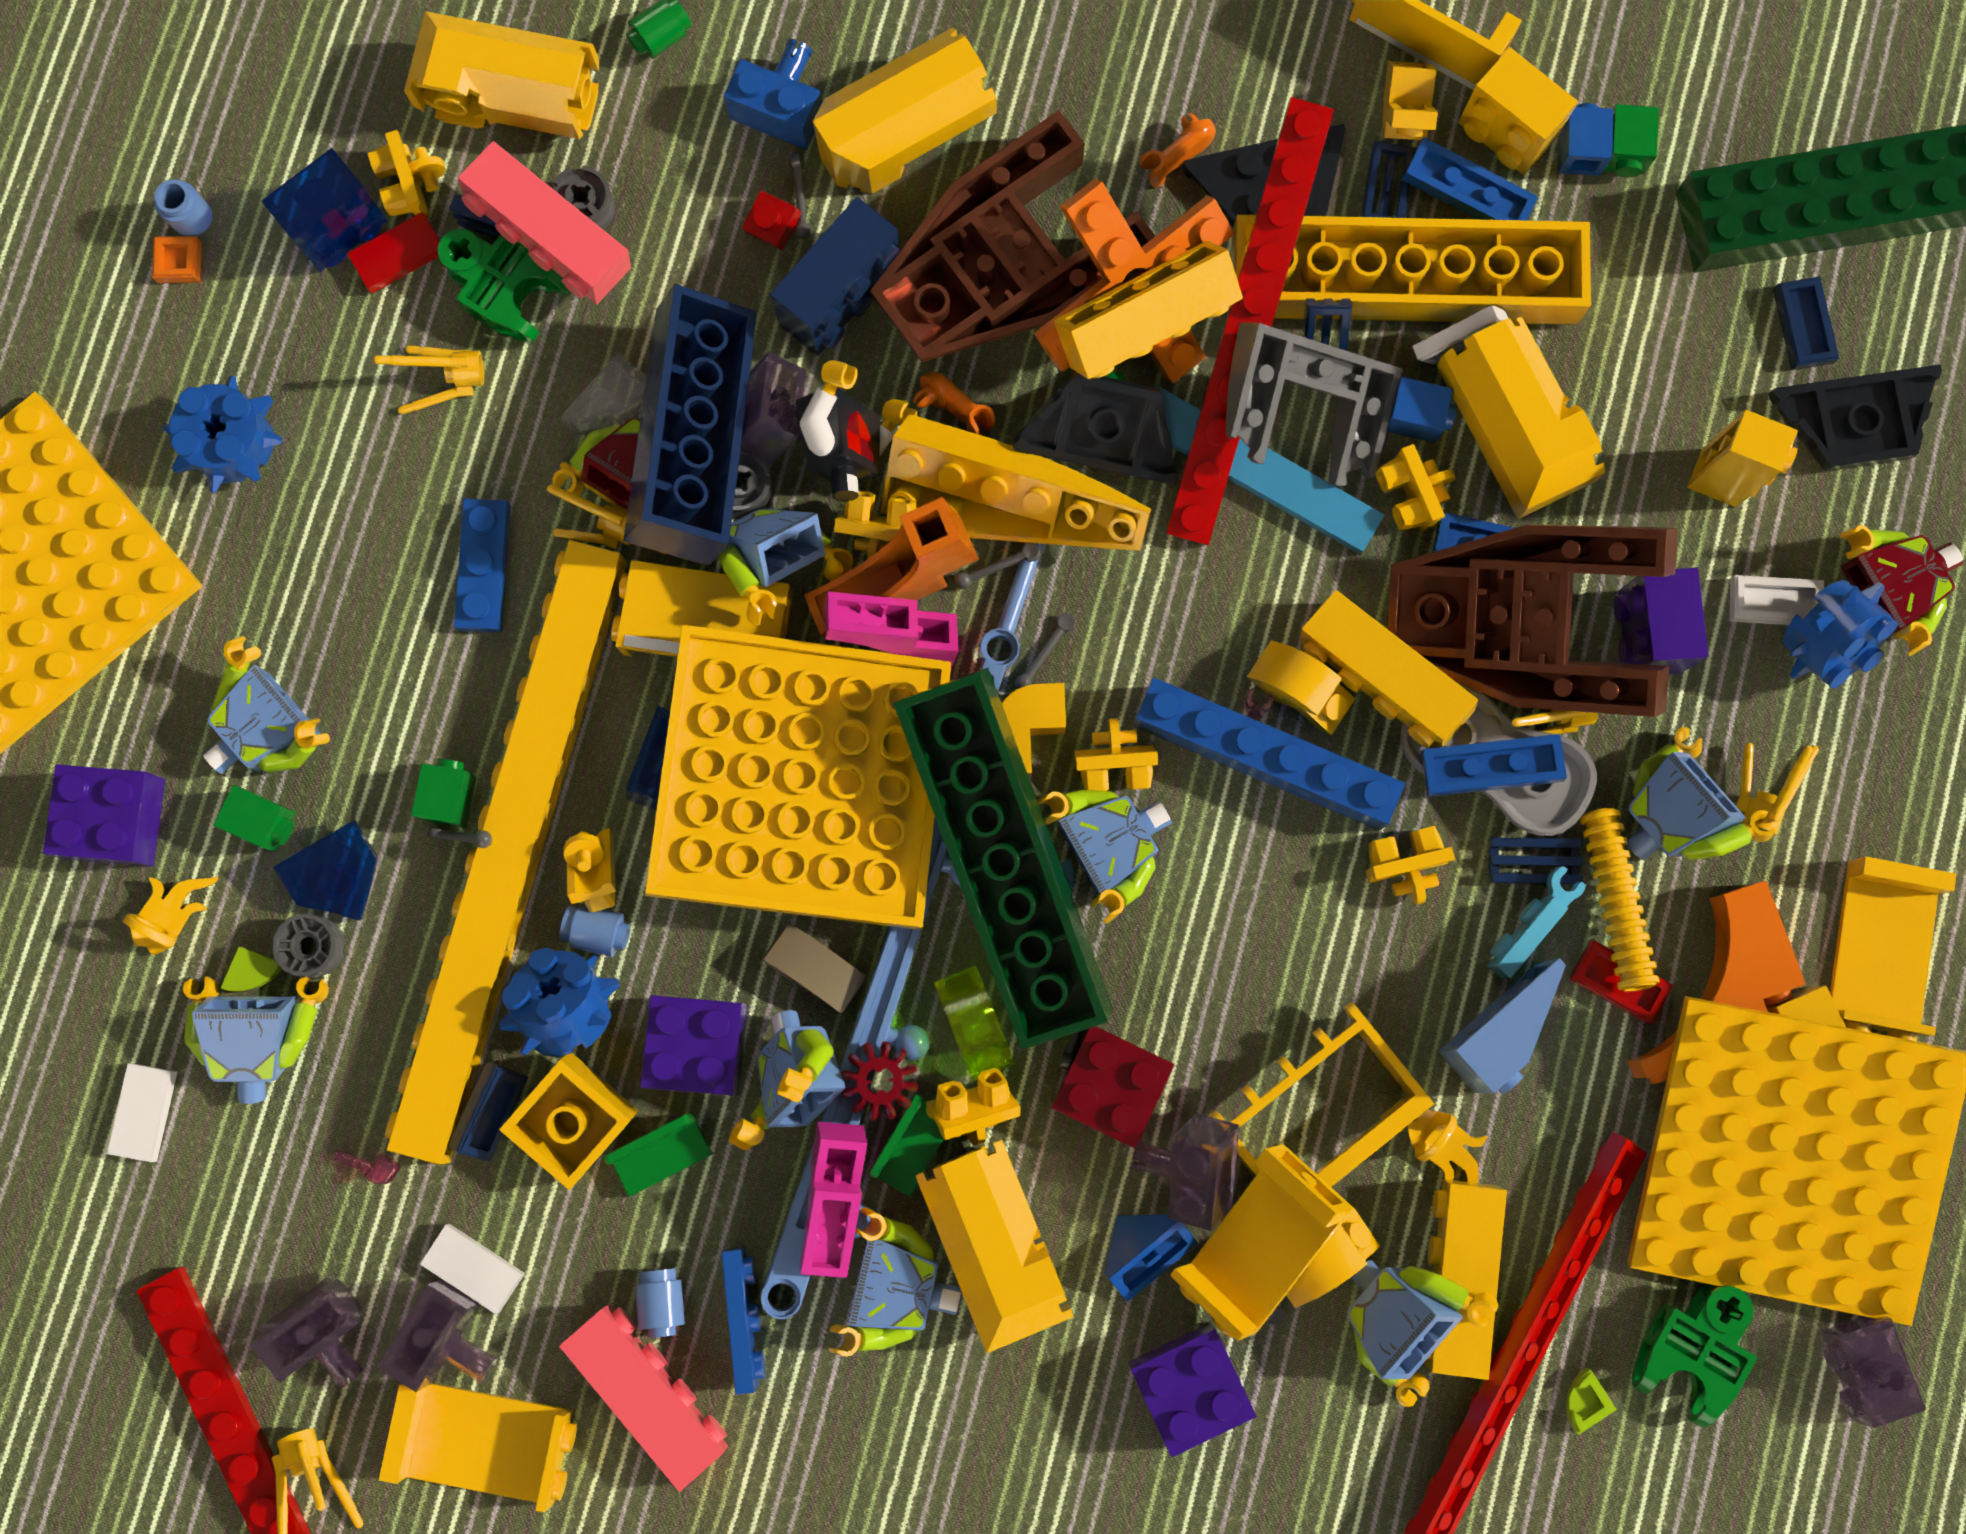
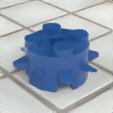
M229 376L225 385L210 384L202 385L198 388L189 386L180 394L169 423L163 426V431L170 434L171 446L178 454L171 467L173 471L177 474L197 469L207 477L209 491L212 493L217 492L221 483L242 482L246 480L244 476L254 482L260 480L259 466L261 464L265 466L269 461L274 445H279L283 442L282 437L274 434L271 424L265 417L274 400L269 395L248 399L238 391L236 377Z
M1841 580L1830 584L1815 594L1813 598L1819 603L1810 610L1804 619L1796 614L1784 634V646L1791 651L1789 653L1790 657L1794 656L1797 658L1789 676L1795 680L1811 671L1820 680L1835 689L1857 670L1861 669L1863 672H1868L1873 669L1884 656V652L1880 647L1898 626V622L1883 609V606L1877 604L1885 586L1879 582L1862 591L1858 587L1852 586L1846 580Z
M545 947L534 951L530 955L528 962L513 976L509 986L502 993L503 1003L509 1013L499 1022V1028L505 1031H521L525 1037L520 1052L522 1055H526L532 1049H535L545 1056L564 1057L563 1053L565 1055L572 1053L573 1048L580 1044L584 1048L591 1046L604 1033L611 1019L608 997L620 987L617 978H598L595 975L593 969L597 956L592 955L586 960L575 952L561 950L553 952L551 948Z

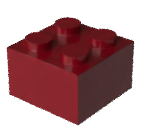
M1096 1026L1088 1028L1051 1108L1136 1149L1175 1064Z

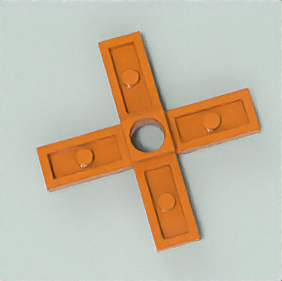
M1094 178L1059 207L1099 270L1096 275L1100 281L1037 330L1034 335L1054 366L1064 372L1070 366L1053 320L1122 285L1127 274L1136 268L1139 269V274L1141 275L1207 240L1219 246L1224 244L1235 233L1216 199L1208 195L1141 247L1103 182ZM1191 330L1182 336L1167 338L1153 345V349L1149 352L1165 380L1172 384L1206 358Z

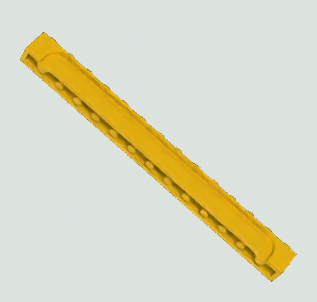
M569 540L566 552L560 551L556 559L554 575L558 578L553 593H548L545 597L542 607V618L545 619L541 635L534 636L529 651V659L533 661L528 678L523 677L517 690L516 701L520 703L515 720L511 719L505 729L503 740L504 745H507L503 762H498L495 765L492 773L491 787L495 789L491 803L483 807L478 820V830L489 832L492 836V843L487 848H479L478 846L477 849L472 848L468 854L465 864V873L469 874L464 892L459 891L456 895L452 907V917L456 918L451 935L444 937L439 950V961L443 962L438 979L434 978L431 981L426 993L425 1003L429 1005L425 1023L418 1025L414 1033L412 1048L416 1050L412 1067H407L404 1070L400 1080L399 1093L403 1094L398 1112L394 1111L387 1123L385 1137L390 1139L387 1151L439 1165L451 1163L454 1150L450 1149L448 1144L472 1094L612 619V606L615 596L619 595L621 576L627 568L628 563L619 552Z

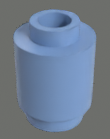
M167 180L157 187L154 195L155 209L178 234L182 236H198L209 228L212 221L211 207L192 185L182 180Z
M580 904L578 908L568 906L562 919L559 938L560 941L569 943L570 948L613 958L617 949L625 950L630 935V924L624 923L623 913L606 909L589 912L584 904Z
M676 1268L639 1272V1284L635 1285L638 1330L648 1329V1338L676 1335V1326L685 1324L681 1279L677 1280Z

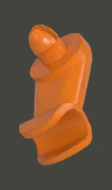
M1187 113L1189 122L1186 116L1183 115L1181 125L1184 131L1179 138L1162 152L1151 150L1140 158L1139 164L1142 169H1153L1148 175V180L1152 187L1159 188L1162 186L1168 173L1181 166L1184 160L1192 159L1204 151L1212 143L1216 129L1210 119L1199 120L1196 115Z
M931 371L921 376L920 385L922 389L916 393L913 399L915 404L918 403L917 407L925 408L933 404L938 409H945L967 425L966 431L980 435L978 426H982L987 431L994 428L995 415L992 408L987 405H977L946 376L939 372Z

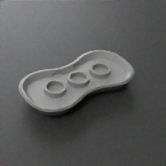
M1458 683L1478 699L1475 712L1445 747L1556 734L1535 731L1523 726L1514 727L1512 720L1505 716L1486 694ZM1403 723L1400 737L1403 753L1415 769L1424 774L1421 752L1423 749L1429 748L1416 742L1407 732L1409 727ZM1562 735L1560 736L1567 779L1564 782L1480 791L1489 797L1514 825L1526 832L1546 836L1563 833L1580 819L1594 794L1597 772L1593 760L1581 745Z

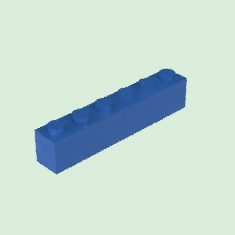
M1154 677L1133 727L1379 831L1389 825L1405 786V782Z

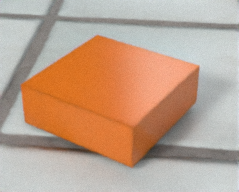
M197 236L154 237L152 278L157 283H201L202 241Z

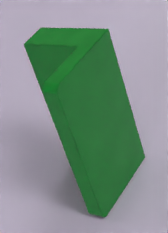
M919 1094L915 1095L910 1107L906 1110L869 1173V1176L882 1180L908 1197L912 1195L918 1184L915 1175L927 1169L944 1140L936 1122L929 1118L926 1113V1102L929 1100Z
M694 1113L681 1116L603 1158L607 1165H614L628 1196L631 1197L713 1155V1152Z

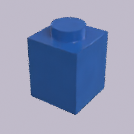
M1593 103L1576 105L1559 134L1558 174L1601 176L1612 159L1613 109L1599 108L1598 105Z
M1401 377L1386 432L1436 443L1444 430H1451L1455 419L1457 405L1450 404L1453 388Z

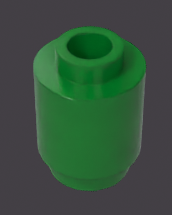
M658 0L628 21L630 31L626 33V36L638 55L642 56L646 53L653 59L686 36L685 31L692 27V23L678 0Z

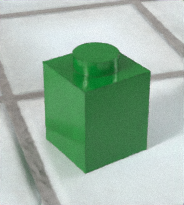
M1615 104L1613 108L1612 159L1605 168V172H1615L1617 176L1625 178L1636 177L1646 173L1657 157L1659 107Z
M438 758L436 765L422 763L411 816L423 822L466 829L476 776L464 770V763Z
M233 785L213 826L261 848L276 852L279 845H284L291 836L294 828L292 819L296 812L256 793Z

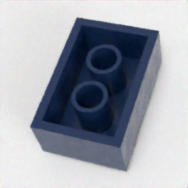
M856 196L770 293L778 324L816 356H819L826 347L832 349L836 346L845 333L844 326L854 315L860 317L870 307L873 301L870 290L899 254L898 229Z

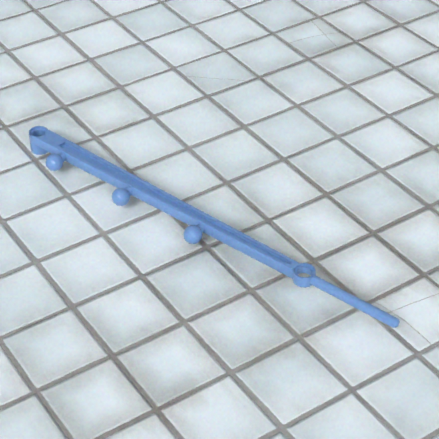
M1035 543L1042 551L1044 544ZM1027 560L1019 562L998 627L986 633L979 645L978 653L982 662L979 670L989 667L997 692L999 691L1005 670L1014 664L1019 655L1020 644L1014 632L1038 560L1035 562ZM995 638L1006 640L1011 646V656L1004 661H995L988 655V642ZM934 818L923 925L940 872L950 874L953 882L960 886L950 856L946 854L947 848L936 818ZM889 926L845 1051L840 1072L847 1070L857 1073L859 1068L851 1064L847 1057L850 1053H853L863 1063L867 1061L862 1047L866 1043H870L873 1047L875 1058L879 1057L880 1046L883 1041L889 1042L896 1052L904 1049L907 1052L904 1059L908 1061L919 1060L926 1055L930 1040L923 1028L918 1025H907L901 1029L891 1027L922 929ZM871 1070L866 1080H870L873 1083L876 1072ZM843 1079L845 1088L855 1086V1080ZM872 1083L867 1084L869 1090L871 1089ZM840 1093L826 1107L821 1122L859 1125L865 1105L858 1113H854L851 1110L853 1104L861 1097L859 1093L847 1098H843ZM813 1146L765 1283L762 1286V1307L768 1315L775 1319L790 1318L798 1312L811 1276L800 1273L799 1263L807 1215ZM860 1203L856 1225L860 1230L866 1229L871 1222V1217L860 1212L863 1207H868L863 1203ZM855 1233L854 1239L861 1238L860 1235ZM780 1283L791 1286L795 1291L794 1301L784 1308L774 1306L768 1297L770 1289Z

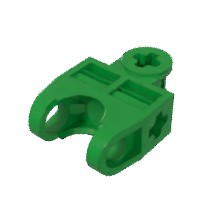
M455 229L446 233L439 242L438 256L452 279L464 286L456 297L463 311L497 333L523 343L533 344L540 333L532 324L522 318L521 304L524 298L534 291L551 293L554 290L566 296L569 290L562 282L563 277L552 268L548 272L540 268L528 254L529 250L518 241L516 244L508 242L501 234L494 244L491 245L465 229Z
M1703 1283L1695 1291L1685 1313L1662 1303L1641 1342L1633 1367L1632 1386L1644 1394H1648L1657 1386L1660 1379L1665 1381L1674 1372L1687 1371L1692 1380L1690 1397L1694 1399L1689 1409V1420L1701 1428L1708 1427L1714 1423L1737 1397L1758 1359L1754 1354L1738 1346L1741 1337L1753 1318V1305L1749 1296L1734 1286H1715ZM1719 1300H1722L1729 1307L1726 1314H1722L1716 1308ZM1671 1329L1688 1338L1692 1342L1689 1344L1681 1338L1677 1337L1676 1335L1670 1333ZM1709 1353L1715 1354L1730 1364L1728 1366L1709 1356Z

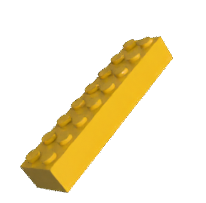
M1256 215L1236 216L1233 227L1235 235L1231 237V261L1237 281ZM1304 216L1274 318L1304 319L1306 298H1313L1316 303H1323L1324 299H1333L1334 303H1341V299H1351V320L1460 322L1493 305L1505 310L1512 322L1516 318L1522 317L1526 324L1577 325L1591 307L1590 222ZM1316 315V319H1322V315ZM1332 315V319L1339 320L1340 315Z

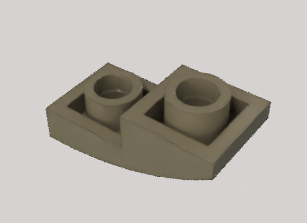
M791 923L785 924L761 958L762 961L795 986H801L832 1011L842 1014L867 978V976Z

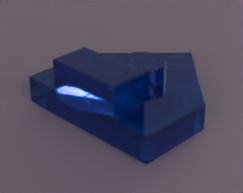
M353 820L273 866L296 905L340 914L343 917L361 921L366 910L379 857L356 820Z

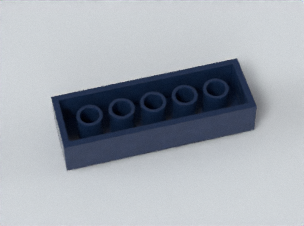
M678 284L673 285L657 307L624 542L708 566L729 545L757 311Z

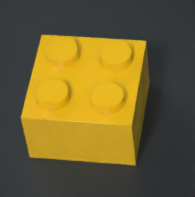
M1509 47L1476 84L1458 123L1463 127L1469 138L1475 142L1484 143L1494 151L1504 166L1512 170L1516 169L1525 176L1557 139L1579 101Z
M570 1053L558 1061L499 1130L570 1191L639 1110L578 1057Z

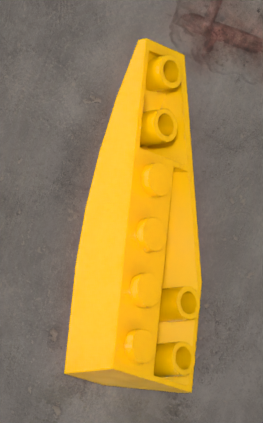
M908 414L892 439L880 513L887 515L888 500L893 497L915 500L916 508L943 497L963 520L970 538L1140 551L1151 508L1112 487L1042 456L1016 451L1012 445Z

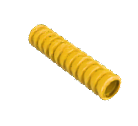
M1602 808L1585 813L1580 818V823L1586 826L1587 829L1583 831V836L1590 841L1586 845L1587 852L1593 855L1589 862L1591 866L1596 868L1592 872L1593 878L1599 881V884L1595 886L1596 892L1602 894V898L1598 902L1600 907H1605V912L1601 915L1604 921H1608L1605 933L1611 935L1612 938L1608 941L1609 948H1614L1615 951L1611 955V959L1618 964V967L1614 969L1615 975L1621 978V981L1617 983L1618 989L1624 992L1648 989L1656 986L1660 980L1658 975H1653V970L1657 967L1655 961H1650L1649 957L1653 954L1652 947H1647L1646 944L1650 937L1648 933L1643 931L1647 924L1645 919L1640 918V914L1644 911L1641 905H1637L1640 894L1634 891L1633 888L1637 885L1636 878H1632L1630 875L1634 868L1632 864L1627 862L1631 855L1629 850L1624 849L1628 842L1626 837L1621 836V832L1625 830L1623 823H1618L1621 812L1615 808Z

